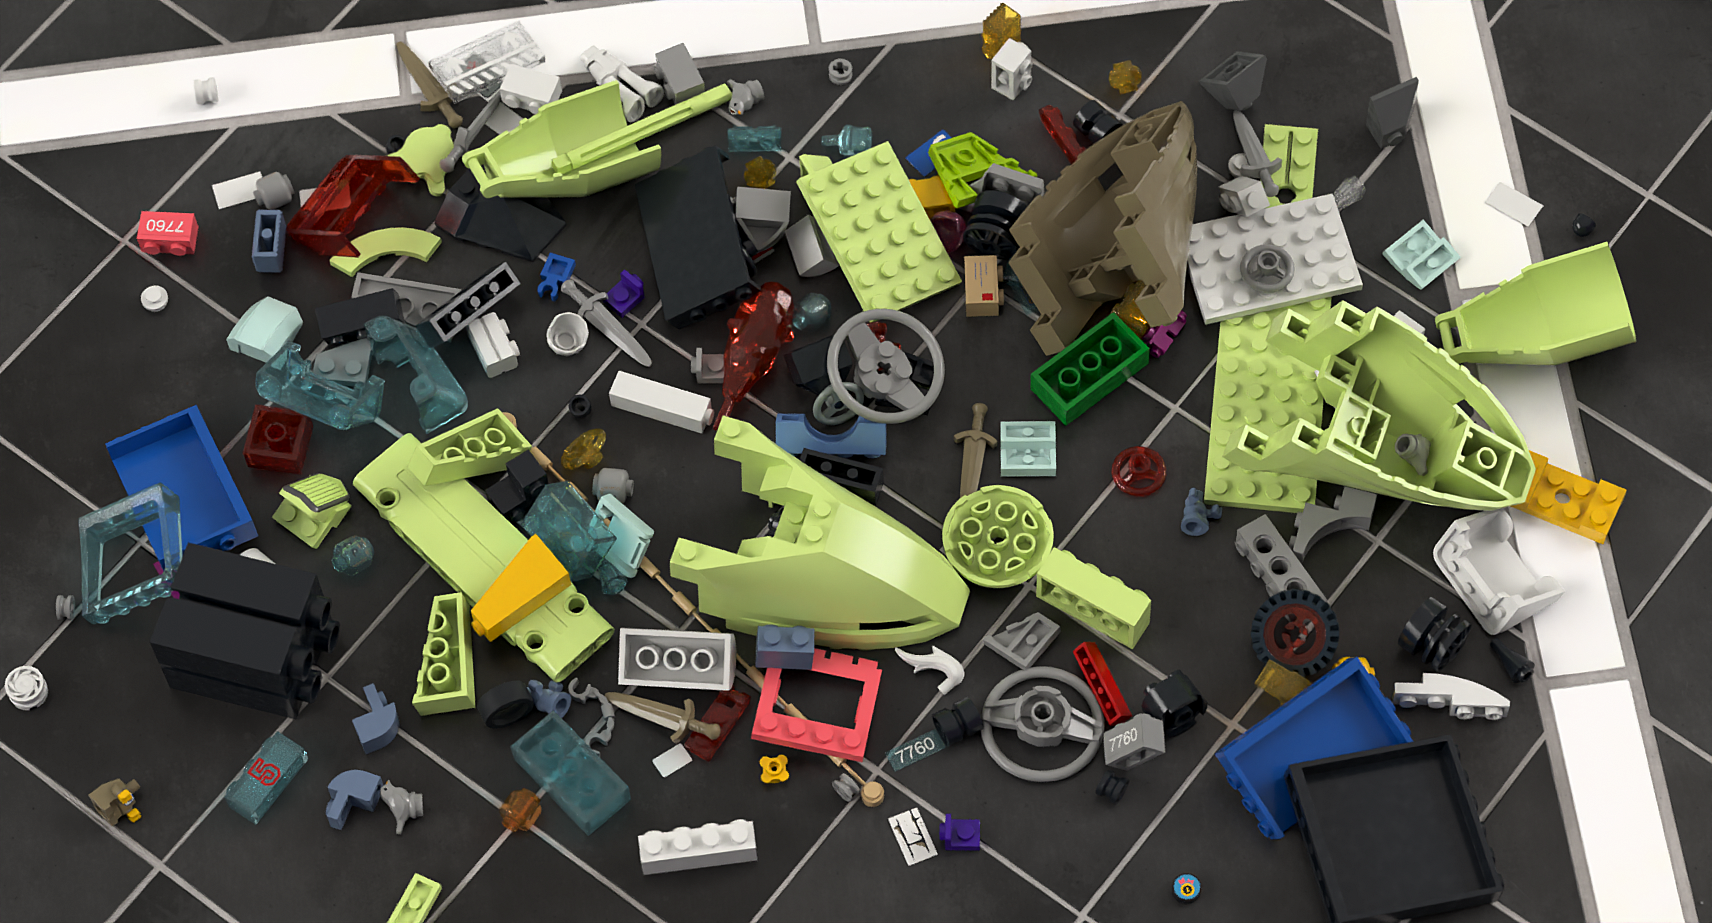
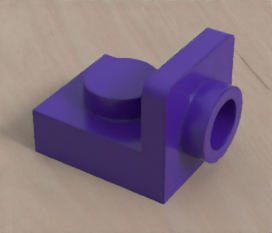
M626 270L620 273L621 281L607 292L608 299L603 300V303L621 318L645 298L642 280L636 274L631 275Z
M945 814V823H940V840H945V850L980 851V820L951 819V814Z

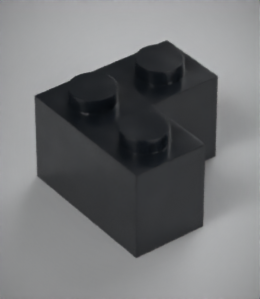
M529 449L505 463L508 476L485 490L488 502L510 523L520 521L526 513L535 508L543 507L552 498L547 474Z

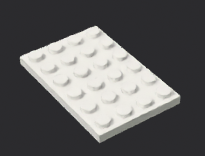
M1333 194L1265 208L1247 217L1238 214L1192 225L1187 268L1205 325L1362 290L1363 284ZM1264 244L1275 245L1284 249L1291 256L1295 268L1291 282L1285 288L1271 293L1260 292L1251 288L1242 278L1240 271L1244 255L1250 249ZM1259 254L1254 256L1249 263L1248 269L1250 274L1257 270ZM1279 256V267L1286 271V264ZM1273 275L1269 277L1263 276L1257 282L1270 285L1282 279Z

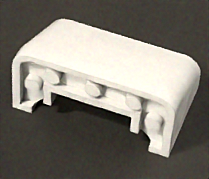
M1504 508L1485 510L1455 520L1435 545L1433 551L1434 560L1482 627L1491 635L1502 633L1558 601L1566 592L1553 576H1543L1537 581L1512 548L1507 539L1513 531V522Z

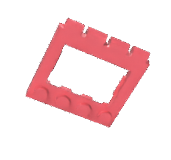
M814 648L811 671L865 682L863 694L859 698L854 729L773 713V706H776L781 684L780 675L782 668H767L751 739L858 762L863 761L882 670L877 669L878 661L859 658L858 664L855 665L852 664L853 656L831 652L830 659L825 658L826 650Z

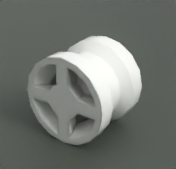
M209 77L206 81H201L200 79L193 80L197 105H202L205 101L219 102L215 77Z

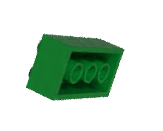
M1113 312L1031 373V390L1067 426L1148 365L1150 348Z

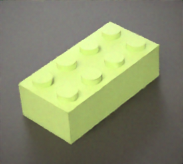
M1054 547L1037 572L1036 597L1131 649L1134 648L1150 623L1151 600L1144 592L1128 588L1120 579L1114 576H1106L1093 564H1084L1067 550L1061 551Z

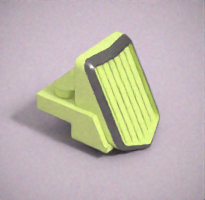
M321 473L309 475L281 489L279 494L285 497L272 518L309 546L317 549L332 527L337 528L352 505L348 503L350 495L343 482L339 479Z

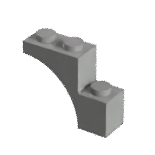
M1344 487L1342 496H1336L1333 509L1305 503L1303 512H1297L1294 524L1295 528H1299L1297 536L1291 535L1289 542L1290 549L1300 563H1303L1310 548L1330 533L1344 529L1369 530L1377 494Z

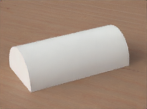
M620 628L618 684L730 690L732 688L736 670V641L733 633Z

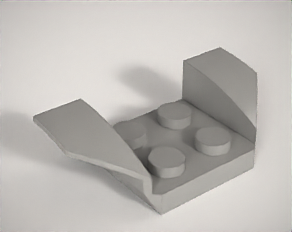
M994 163L988 168L981 179L969 185L977 196L984 191H1000L1017 197L1027 207L1036 196L1041 195L1043 197L1045 194L1043 179ZM974 203L960 207L959 209L971 212Z

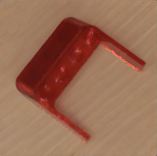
M347 155L335 164L286 227V232L297 242L321 255L358 258L361 253L345 235L355 228L356 221L370 209L371 202L385 190L387 183L391 181L418 182L420 177L400 156Z

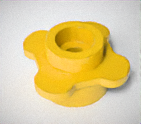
M779 755L776 758L764 756L760 759V766L763 767L761 780L764 783H779L789 778V773L786 771V764L788 763L786 756ZM773 767H776L777 770H776V771H772V768H773Z

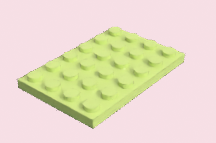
M888 141L803 176L796 181L864 311L872 309L901 311L958 286L962 282ZM872 320V321H869V322H870V324H871V323L876 322V321H878V320Z

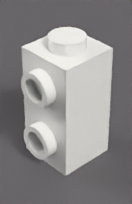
M1240 176L1218 187L1221 193L1219 195L1220 203L1229 212L1247 217L1270 206L1261 181Z

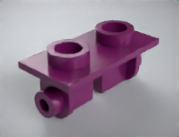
M1180 311L1177 315V320L1171 325L1149 327L1143 334L1142 339L1151 349L1150 354L1159 358L1160 355L1165 354L1173 342V339L1166 333L1169 332L1172 336L1176 337L1186 323V313Z

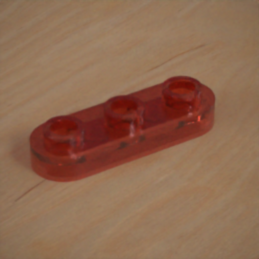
M1048 104L1039 109L1041 121L1072 165L1078 159L1077 156L1085 151L1086 148L1084 146L1080 147L1076 141L1077 138L1073 129L1070 126L1067 127L1063 122L1060 110Z

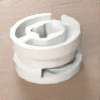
M21 666L15 668L6 678V693L17 708L21 710H30V708L36 706L38 708L46 700L48 695L47 683L38 669L32 666Z

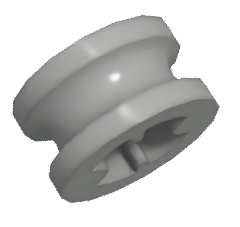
M845 59L832 61L829 65L830 80L836 85L847 84L852 78L851 63ZM837 69H843L844 74H838Z
M58 595L56 600L57 619L63 620L64 617H67L68 620H73L75 615L74 596L68 595L67 598H64L63 595Z
M844 773L840 775L839 781L835 780L832 783L836 792L848 802L852 800L853 794L857 795L860 792L857 784Z

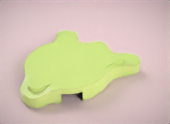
M443 124L416 129L407 137L404 146L399 151L386 157V167L391 170H402L411 183H416L420 178H424L430 193L433 196H441L445 190L444 175L447 172L440 168V161L446 158L454 148L451 130Z

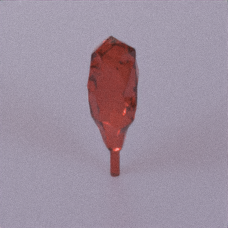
M766 282L760 286L761 291L752 295L750 299L744 300L738 308L735 319L731 318L727 322L730 334L723 356L725 370L722 394L725 400L713 425L715 431L718 430L722 416L729 417L734 404L741 402L755 382L774 369L779 351L784 342L793 341L794 335L791 331L794 311L792 295L789 289L778 282Z

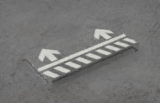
M520 20L430 60L429 68L455 104L503 82L511 63L531 69L544 63L545 55Z

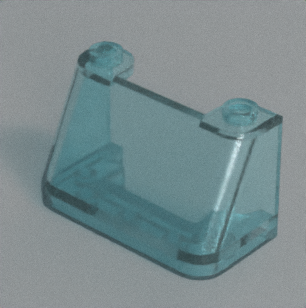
M378 316L364 323L372 355L378 364L383 363V360H389L394 362L398 368L409 361L419 375L410 384V393L417 403L420 414L418 420L426 434L466 411L468 400L464 390L435 348L429 347L417 328L388 316Z
M288 341L256 372V390L263 398L334 428L348 430L368 425L374 422L380 415L384 379L372 375L366 384L359 381L354 386V390L310 372L311 361L307 359L304 361L300 357L301 345Z

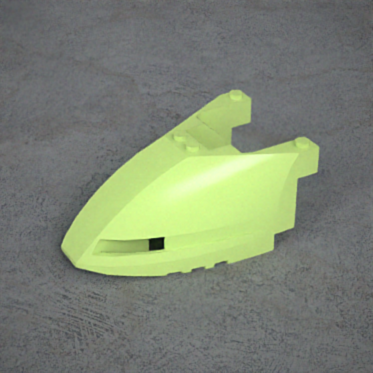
M1341 301L1313 321L1289 308L1273 319L1266 342L1319 371L1316 383L1326 403L1336 408L1329 428L1326 430H1322L1299 418L1270 437L1245 424L1230 434L1222 456L1223 458L1245 470L1273 472L1315 479L1435 506L1470 510H1496L1525 502L1536 467L1522 433L1490 390L1483 383L1481 384L1476 380L1466 367L1457 364L1448 357L1449 354L1442 348L1437 349L1427 342V337L1379 307H1375L1368 313H1365L1345 301ZM1465 399L1495 434L1475 424L1456 403ZM1421 434L1431 443L1430 452L1426 460V475H1418L1415 467L1396 453L1395 443L1401 435Z
M722 416L714 438L715 455L741 462L742 491L758 495L760 499L768 501L771 508L776 503L783 505L784 509L774 537L766 536L742 540L737 554L678 538L670 560L671 577L698 584L699 612L726 619L727 629L757 636L758 626L770 624L778 627L804 626L806 628H814V645L827 646L831 649L873 650L907 646L929 641L959 627L970 590L950 562L940 552L911 529L789 454L750 423ZM904 621L915 624L901 628L860 630V623Z

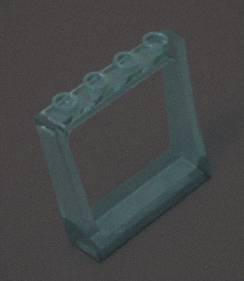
M160 482L79 518L82 563V617L93 625L96 623L105 624L109 622L112 616L117 614L127 615L131 608L138 605L148 606L151 600L157 597L166 598L171 596L173 591L171 590V585L182 559L180 500L178 495ZM160 518L165 561L164 572L161 575L100 600L104 543Z

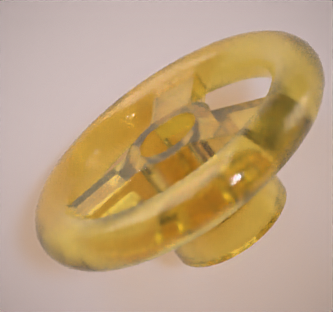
M595 428L578 436L564 451L561 457V465L565 469H575L582 465L586 469H590L596 466L603 458L600 449L606 440L605 431ZM598 436L597 441L593 444L592 441Z

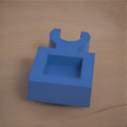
M553 253L549 254L540 274L541 280L544 281L538 286L539 297L542 298L546 290H551V300L555 302L558 299V286H562L564 281L570 279L576 266L575 260Z

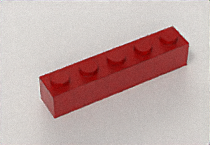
M1083 642L1073 653L1109 725L1126 722L1132 717V714L1096 643Z

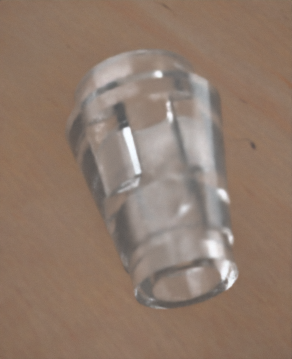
M1356 176L1346 177L1332 193L1338 211L1362 199L1366 188Z

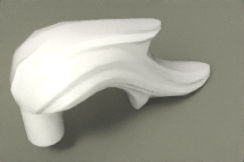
M932 646L933 653L928 655L909 654L895 647L898 656L906 663L915 667L914 674L925 669L943 671L948 678L938 688L944 695L961 683L965 676L962 665L949 654L935 646Z

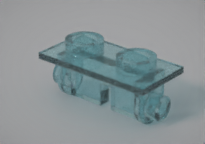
M734 125L733 128H728L727 130L729 152L781 151V127H776V125L757 126V128L736 127Z

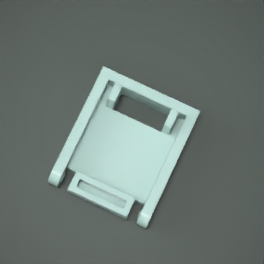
M607 494L600 498L583 540L625 576L632 578L636 576L637 568L640 567L654 531L614 496ZM613 516L606 533L603 532L600 528L604 519Z

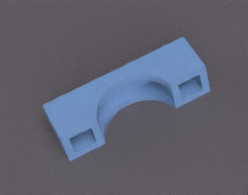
M777 413L776 444L794 457L802 454L803 449L807 448L826 454H837L838 457L842 458L852 457L853 454H864L867 458H877L881 455H886L887 424L872 422L858 416L856 423L848 431L838 435H827L815 430L808 422L805 414Z

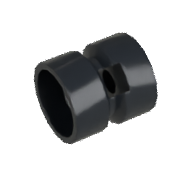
M1096 100L1087 102L1078 111L1073 120V126L1084 136L1089 135V140L1094 144L1123 125L1111 113L1107 114V110Z
M969 697L954 703L952 710L944 708L932 714L934 726L947 747L963 740V734L971 736L984 729L980 714Z

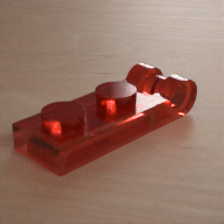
M733 685L730 690H720L719 695L700 721L707 724H718L721 728L720 736L715 740H711L705 734L693 731L684 744L685 749L708 762L751 700L750 695L745 692L739 693L734 690L735 687ZM728 700L735 703L732 709L725 706Z

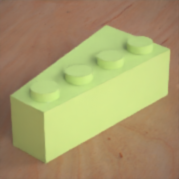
M497 408L417 445L408 468L424 486L507 470L505 463L528 449L531 450L532 445Z
M462 592L434 596L427 629L429 632L427 643L424 644L422 653L424 656L423 663L417 678V692L414 694L412 702L421 716L475 708L470 605Z

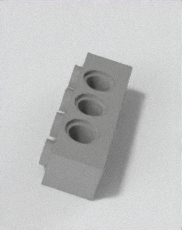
M1266 514L1237 530L1236 548L1242 556H1247L1256 577H1261L1264 580L1270 597L1280 591L1298 589L1310 591L1315 595H1319L1325 602L1327 601ZM1266 548L1270 552L1261 553L1257 549ZM1280 569L1283 570L1285 574L1277 575L1273 572V570ZM1292 607L1282 610L1285 618L1288 621L1292 620L1297 628L1315 618L1311 612L1303 608Z

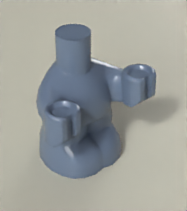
M1196 488L1189 490L1183 511L1184 518L1181 523L1182 531L1191 536L1205 534L1209 529L1207 519H1219L1222 515V507L1219 508L1218 504L1213 505L1211 509H1206L1203 503L1204 493L1196 490Z
M530 680L527 689L536 708L539 711L547 712L554 719H561L567 713L571 704L570 694L561 692L563 685L560 682L550 681L549 689H543L541 682Z

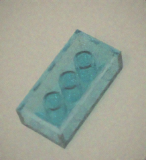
M554 710L511 746L514 760L588 836L631 800L629 787Z

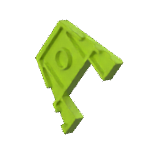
M972 132L931 144L928 151L956 209L975 203L977 194L966 182L983 177L984 173L993 163L1034 177L1038 175L1031 169L1026 172L1018 167L1019 162L1015 159H1005L997 154L998 149Z

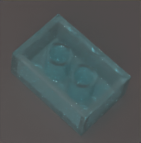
M569 481L545 485L521 523L522 527L531 537L535 534L538 535L569 572L571 582L592 578L617 539Z

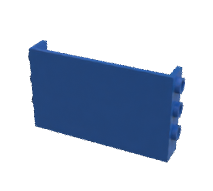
M197 405L105 443L111 460L165 576L177 572L188 542L226 551L258 537L253 520Z
M1358 657L1346 659L1214 753L1228 774L1226 778L1229 784L1235 790H1239L1244 798L1242 799L1243 805L1251 814H1255L1259 820L1258 827L1267 838L1281 839L1285 836L1283 832L1298 822L1283 777L1289 764L1413 742L1410 737L1411 731L1409 727L1398 719L1394 713L1395 706L1390 699L1383 696L1379 690L1380 684L1374 675L1367 672Z

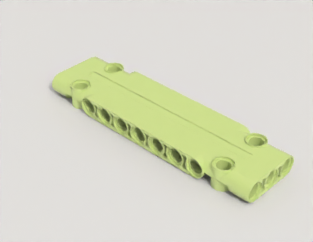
M411 433L405 434L360 471L353 480V486L378 509L382 518L389 520V524L394 531L457 593L462 592L467 602L474 607L527 543L528 539L464 478L424 486L408 468L415 448L421 442ZM387 501H395L389 506L384 505ZM571 582L568 588L501 635L511 645H518L525 652L526 658L536 663L554 682H561L612 637L615 629L588 604V600L583 594L577 593L575 586ZM576 607L583 608L579 613L571 612ZM534 643L542 644L538 649L530 648Z

